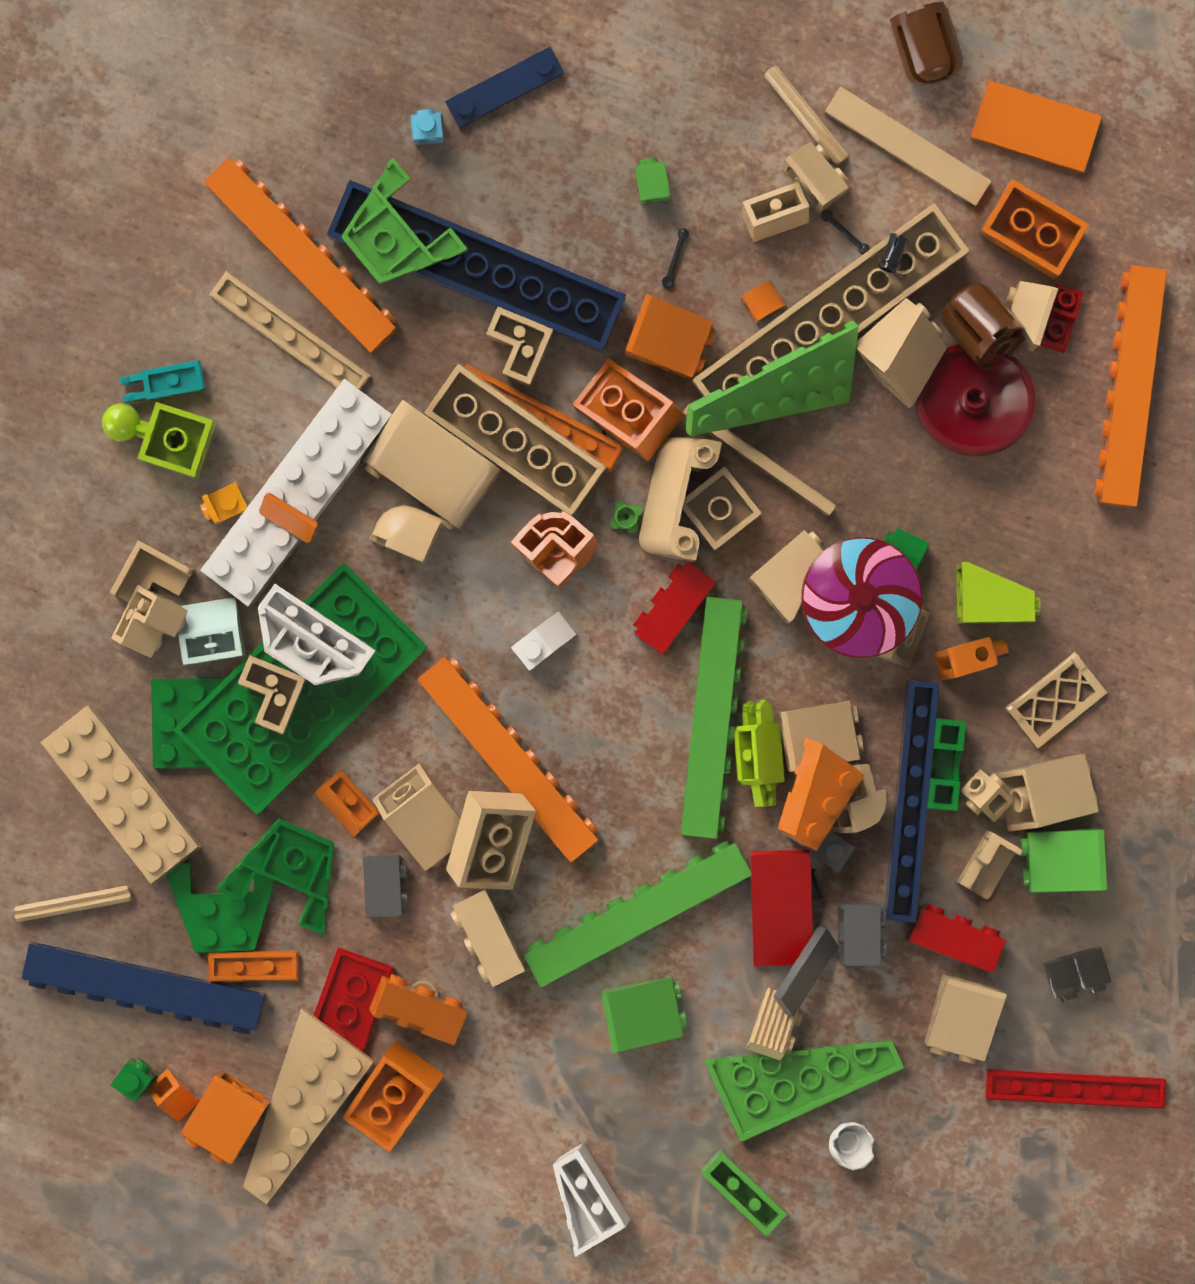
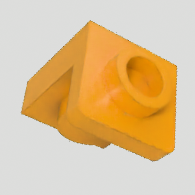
M236 482L209 495H203L204 503L200 505L207 521L212 519L217 525L243 513L248 507Z

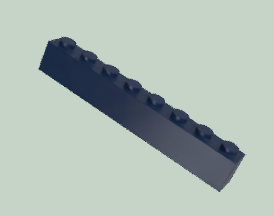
M907 680L884 905L886 920L916 923L940 683Z
M37 942L29 944L21 978L29 980L28 985L31 987L46 989V985L56 986L59 993L75 995L76 991L87 993V999L104 1002L105 998L116 1000V1005L126 1008H133L134 1004L146 1006V1012L162 1015L163 1010L175 1013L174 1018L184 1021H192V1017L204 1019V1025L221 1028V1024L233 1026L232 1031L243 1034H250L251 1030L256 1031L259 1028L266 993L209 982L204 979Z

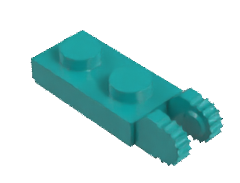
M200 360L142 370L141 373L119 378L120 385H132L143 381L145 391L128 393L122 396L124 403L145 399L151 401L206 390Z

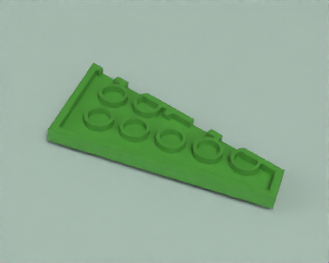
M851 321L844 325V330L834 335L829 332L821 336L820 342L807 349L802 346L763 366L762 372L752 377L745 375L737 380V385L725 391L718 389L689 404L686 432L692 437L849 403L859 326L854 321Z
M892 1040L792 1050L790 1054L785 1053L781 1061L760 1053L704 1059L741 1142L904 1068Z

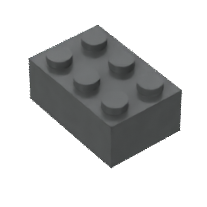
M838 900V960L844 966H881V959H886V941L881 939V928H886V910L881 909L879 903L874 900Z

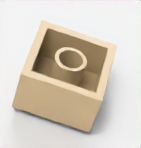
M725 466L687 495L682 509L683 514L713 552L762 514Z

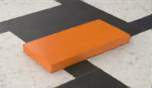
M989 80L970 138L1083 174L1102 116Z

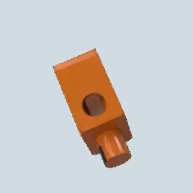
M990 637L933 652L941 681L997 666V659L1009 654L1007 643L1003 638L991 641Z

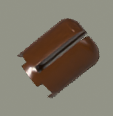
M944 1L925 4L922 9L908 14L905 11L890 19L891 29L906 78L911 83L920 86L939 83L953 77L963 67L964 58L949 10Z
M974 284L959 290L951 298V302L946 304L942 312V322L945 329L982 370L996 368L992 363L1002 358L1005 354L1011 358L1026 339L1022 335L1023 329L1026 328L988 286L983 284Z

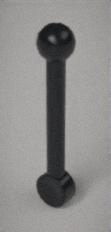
M830 210L822 211L821 219L825 222H830L859 248L860 254L863 255L870 250L868 244H862L834 219Z
M681 228L678 231L679 239L667 276L662 279V285L665 288L673 286L674 281L672 277L684 240L689 237V231L686 228Z

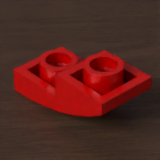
M1055 283L1054 287L1058 288L1040 346L1064 353L1084 292Z

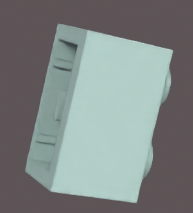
M236 597L181 606L188 610L185 615L186 622L183 628L178 631L183 665L246 656Z

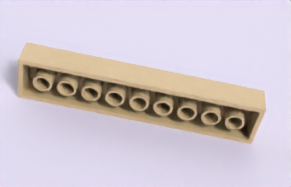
M933 203L893 232L897 234V238L900 235L908 238V243H906L899 262L902 266L900 269H897L895 274L885 272L879 268L880 263L878 259L883 257L890 238L888 236L692 379V384L703 398L718 389L725 391L737 385V380L745 375L752 377L762 372L763 366L802 346L807 349L820 342L821 336L829 332L834 335L844 330V325L851 321H854L859 326V334L894 309L905 298H909L965 257L969 249L936 204Z

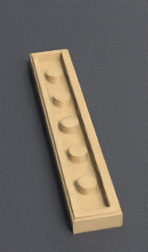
M841 86L824 112L973 207L977 205L991 183L990 179Z
M227 271L209 294L214 300L336 388L345 379L361 391L371 377L363 369Z
M688 405L682 413L686 418ZM728 429L709 433L827 517L834 510L835 504Z

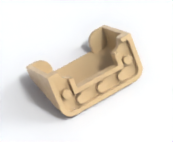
M404 400L395 409L362 460L367 464L364 468L367 472L377 479L383 475L440 516L439 518L443 519L441 524L450 531H452L454 526L461 530L501 474V470L496 465Z
M669 437L659 447L639 535L640 546L645 552L695 563L699 549L698 535L690 528L679 526L691 472L699 473L700 469H708L717 462L722 442L699 438Z

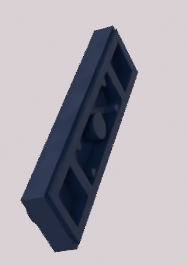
M548 47L446 100L445 103L460 129L564 75V71L552 48Z

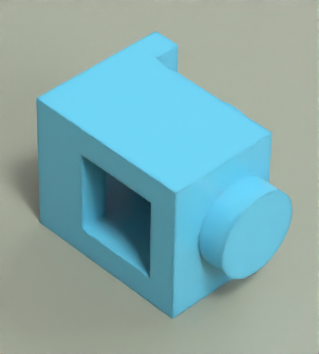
M433 109L419 110L416 115L411 116L414 145L444 142L441 112L435 113Z

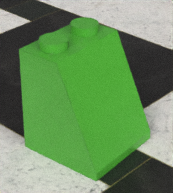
M1083 828L1025 831V838H1020V849L1023 850L1021 856H1026V868H1022V884L1027 886L1029 892L1107 890L1103 829Z
M671 976L601 989L613 1053L683 1037L682 1029L688 1028L685 1011L678 1012L676 1000L682 999L679 981L673 982Z

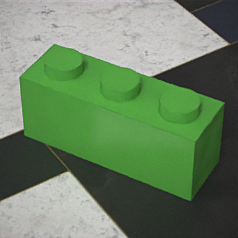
M721 1148L700 1169L701 1175L764 1235L768 1236L787 1216L786 1210Z

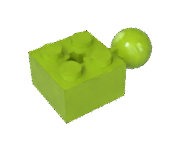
M159 402L155 403L150 422L141 420L133 407L123 403L110 406L102 417V428L105 434L112 440L123 442L132 439L134 436L144 439L137 459L195 479H199L217 424L214 420ZM179 433H181L184 443L174 448L175 444L171 442V438L178 437Z

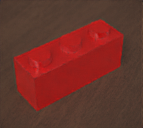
M688 561L684 566L680 563L676 565L668 578L673 580L666 590L662 587L659 588L651 599V602L655 604L648 614L642 611L633 624L637 628L634 634L662 655L716 583Z
M929 903L927 908L919 906L916 923L913 922L907 937L908 941L994 973L1006 941L1004 938L999 937L1001 931L986 925L983 926L982 930L971 926L973 920L956 914L954 919L943 915L944 909Z

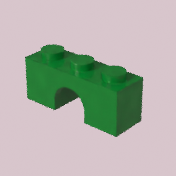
M936 718L927 808L958 811L960 790L959 765L961 753L964 750L966 721Z

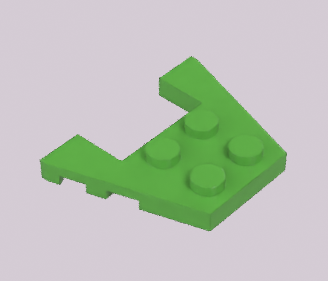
M394 158L388 162L384 172L372 187V191L341 236L380 285L455 257L468 250L451 228L425 247L391 206L387 199L411 181Z

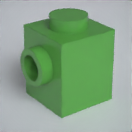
M657 158L640 160V165L635 166L640 205L670 200L665 162H658Z

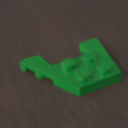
M277 818L222 880L216 890L243 901L255 873L264 875L309 895L297 924L323 935L326 926L324 921L325 911L328 906L327 891L328 881L331 876L334 842Z
M181 863L166 875L195 953L256 950L275 880L255 873L253 877L254 891L247 892L244 900L241 901L225 893L193 894L191 863Z

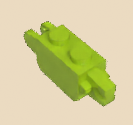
M761 700L758 703L747 701L742 707L743 726H737L734 731L738 781L742 786L751 785L755 807L775 806L777 783L785 782L780 723H774L772 704L766 700Z

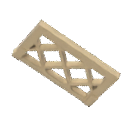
M1073 652L1021 696L1007 705L1005 709L1038 749L1107 694V692L1080 659V656ZM1072 664L1078 670L1077 680L1060 678L1061 673ZM1052 680H1056L1054 698L1037 697L1038 692ZM1060 681L1077 683L1075 701L1058 699ZM1081 683L1089 684L1094 692L1082 702L1079 701ZM1033 699L1031 717L1022 716L1017 708L1027 700ZM1037 700L1054 701L1052 719L1035 718ZM1058 702L1073 703L1074 709L1060 720H1056ZM1034 721L1051 722V727L1038 736L1034 731Z

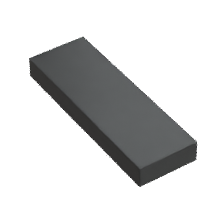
M818 926L773 996L786 1015L794 1017L838 948V944L827 928Z

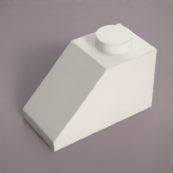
M558 611L511 648L527 669L531 671L577 634Z

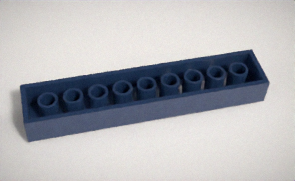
M349 180L326 234L329 240L349 247L341 236L372 191L371 188ZM393 197L387 199L425 247L451 228L468 249L465 253L412 272L411 274L495 309L501 307L549 327L557 335L598 352H604L626 300V294Z

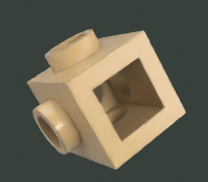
M981 769L960 790L968 798L965 804L975 814L979 815L983 812L993 822L1015 801L1003 789L1006 784L996 774L993 773L989 777Z

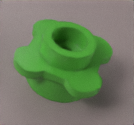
M617 501L614 504L615 513L614 517L610 520V526L615 530L622 528L626 529L628 533H635L639 528L637 521L638 517L642 515V508L639 505L631 506L626 505L624 501ZM625 514L629 515L628 520L623 518Z

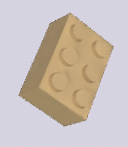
M468 791L446 871L459 888L513 890L536 810L523 794Z
M481 889L453 904L454 910L450 913L458 929L464 928L468 936L465 938L464 943L471 956L477 955L481 963L477 969L484 983L490 981L492 987L526 970V965L488 889Z

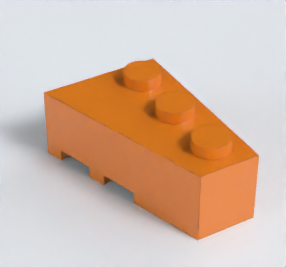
M805 737L803 746L806 748L801 764L796 766L794 774H797L792 792L788 793L778 829L797 843L817 851L865 775L824 744Z
M391 974L390 978L382 976L369 1008L374 1017L379 1019L384 1017L397 1022V1025L401 1027H409L420 1031L424 1035L455 1045L468 1013L462 1007V1001L450 996H446L445 1000L435 997L436 991L419 985L418 989L407 985V979Z

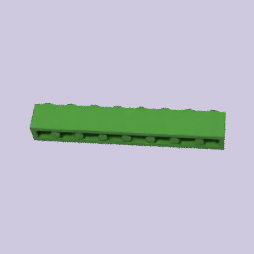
M706 597L681 835L717 839V832L723 833L725 815H719L720 804L726 803L728 785H723L724 773H730L731 756L726 755L727 743L733 744L734 726H729L730 714H736L738 696H732L733 684L739 685L741 667L735 666L737 654L742 655L744 637H739L740 625L746 624L747 607H742V600Z
M726 840L711 848L713 854L704 859L701 854L685 862L687 868L677 873L673 868L658 876L660 879L659 883L650 887L647 882L632 890L634 896L624 901L621 896L606 904L608 910L598 915L596 911H592L581 917L580 921L582 924L572 929L568 924L553 932L555 938L544 943L543 939H540L527 946L529 952L525 953L524 957L540 988L750 877V869L736 843L734 842L729 845Z

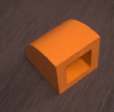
M771 280L741 296V301L755 324L786 306Z
M168 1068L146 1088L157 1106L178 1122L199 1102V1099L190 1088Z

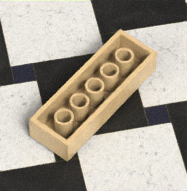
M457 364L424 412L427 416L570 516L574 515L607 468V465L463 364Z
M87 705L40 742L150 884L160 881L179 864L203 847L94 706Z

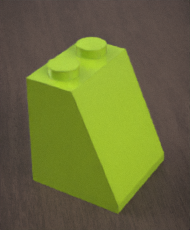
M961 562L956 564L957 624L1035 622V616H1040V598H1035V591L972 563Z

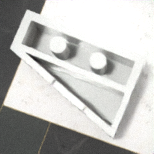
M584 1143L556 1160L553 1168L561 1201L564 1204L567 1216L566 1221L571 1232L574 1245L573 1250L576 1257L625 1228L630 1221V1217Z

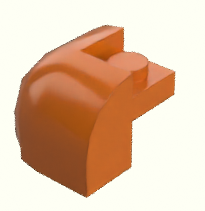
M563 511L562 513L538 514L510 542L515 550L536 571L543 574L559 589L578 569L583 570L597 547L595 536L576 519Z

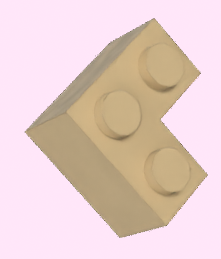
M497 307L486 335L487 338L512 348L502 372L503 377L531 388L552 338L553 329Z
M137 585L111 638L125 647L152 658L154 652L158 651L161 647L163 633L175 638L177 632L183 628L186 622L185 615L188 610L155 592Z
M249 655L238 684L265 695L255 724L284 735L306 679Z

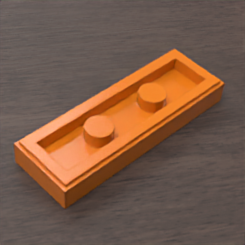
M299 950L208 952L209 982L298 981Z

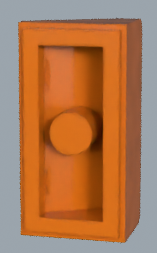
M271 493L265 494L259 513L306 543H310L320 528V523Z
M342 769L315 792L318 799L352 837H355L380 815L378 810Z

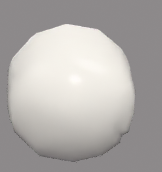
M855 1122L843 1123L832 1132L829 1139V1151L837 1164L851 1170L862 1169L874 1158L872 1151L874 1139L865 1126Z

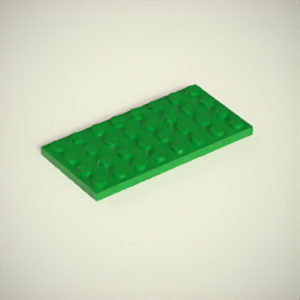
M345 563L338 567L303 603L375 650L359 675L319 685H314L306 679L284 735L255 724L265 695L238 684L248 660L247 657L173 729L257 816L428 648ZM263 642L250 654V656L297 674L267 654L264 650Z

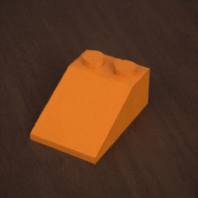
M609 358L572 404L578 411L646 462L652 458L684 417L673 401Z
M396 1040L382 1057L342 1119L390 1153L445 1075Z

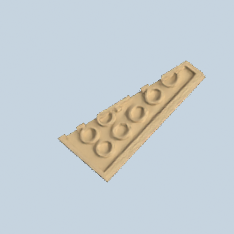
M303 1007L300 1010L243 1184V1188L266 1205L374 1062L373 1059Z

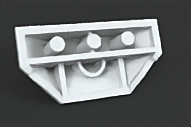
M276 584L273 585L258 607L265 652L314 685L359 675L375 652L373 648Z

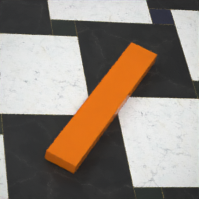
M468 364L465 365V367L607 465L605 470L612 471L624 445Z

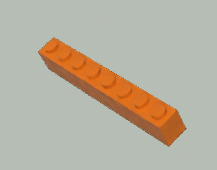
M228 157L204 181V184L373 355L398 331L393 325L397 320L387 309L384 308L380 311L373 304L376 298L365 287L359 290L352 283L355 277L344 266L338 269L331 262L334 258L333 254L323 244L317 247L310 240L314 235L302 223L296 226L289 219L293 215L282 202L276 205L269 198L272 192L260 180L255 184L248 177L251 171L239 159L234 163Z
M1131 265L1127 269V273L1122 272L1120 290H1124L1123 302H1118L1116 319L1121 321L1119 331L1114 332L1112 348L1117 349L1116 360L1111 361L1109 367V378L1113 379L1112 390H1107L1105 398V408H1109L1108 420H1103L1101 437L1106 439L1104 449L1099 450L1097 466L1102 467L1101 478L1096 479L1094 485V496L1098 497L1097 504L1126 508L1137 507L1167 270Z
M444 656L417 680L512 793L524 795L536 810L534 820L572 863L598 841L595 834L599 830L588 817L584 821L576 813L580 807L569 794L564 798L559 793L557 788L560 784L550 772L544 775L538 768L541 761L531 749L525 752L518 744L522 738L512 726L506 729L499 720L503 716L492 703L486 706L480 698L484 693L473 680L470 683L465 681L461 676L465 670L453 657L451 660H448Z

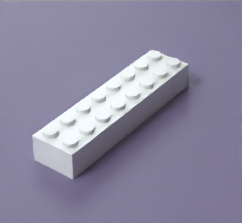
M343 379L200 571L245 605L252 607L302 541L259 513L265 494L271 493L317 521L368 453L392 414L347 380Z

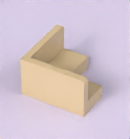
M138 540L110 593L129 602L137 585L150 590L153 583H156L181 596L194 570Z
M986 831L958 878L957 883L979 896L989 899L1015 854L1021 856L1023 850L993 832Z

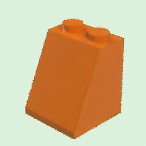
M646 294L626 347L625 356L692 380L694 374H701L706 360L701 357L704 346L711 347L716 331L711 329L712 321Z
M221 1069L211 1080L183 1127L181 1134L185 1136L184 1141L196 1149L202 1146L210 1151L209 1156L222 1165H225L226 1162L232 1164L269 1106L271 1099Z

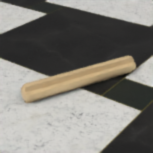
M773 66L764 75L766 80L818 145L824 148L830 160L835 165L842 163L848 156L847 152L779 67Z
M128 885L16 906L14 908V915L17 922L129 902L132 900V893Z

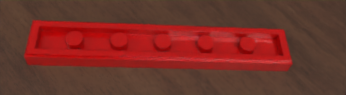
M986 1068L985 1099L1165 1109L1166 1078Z

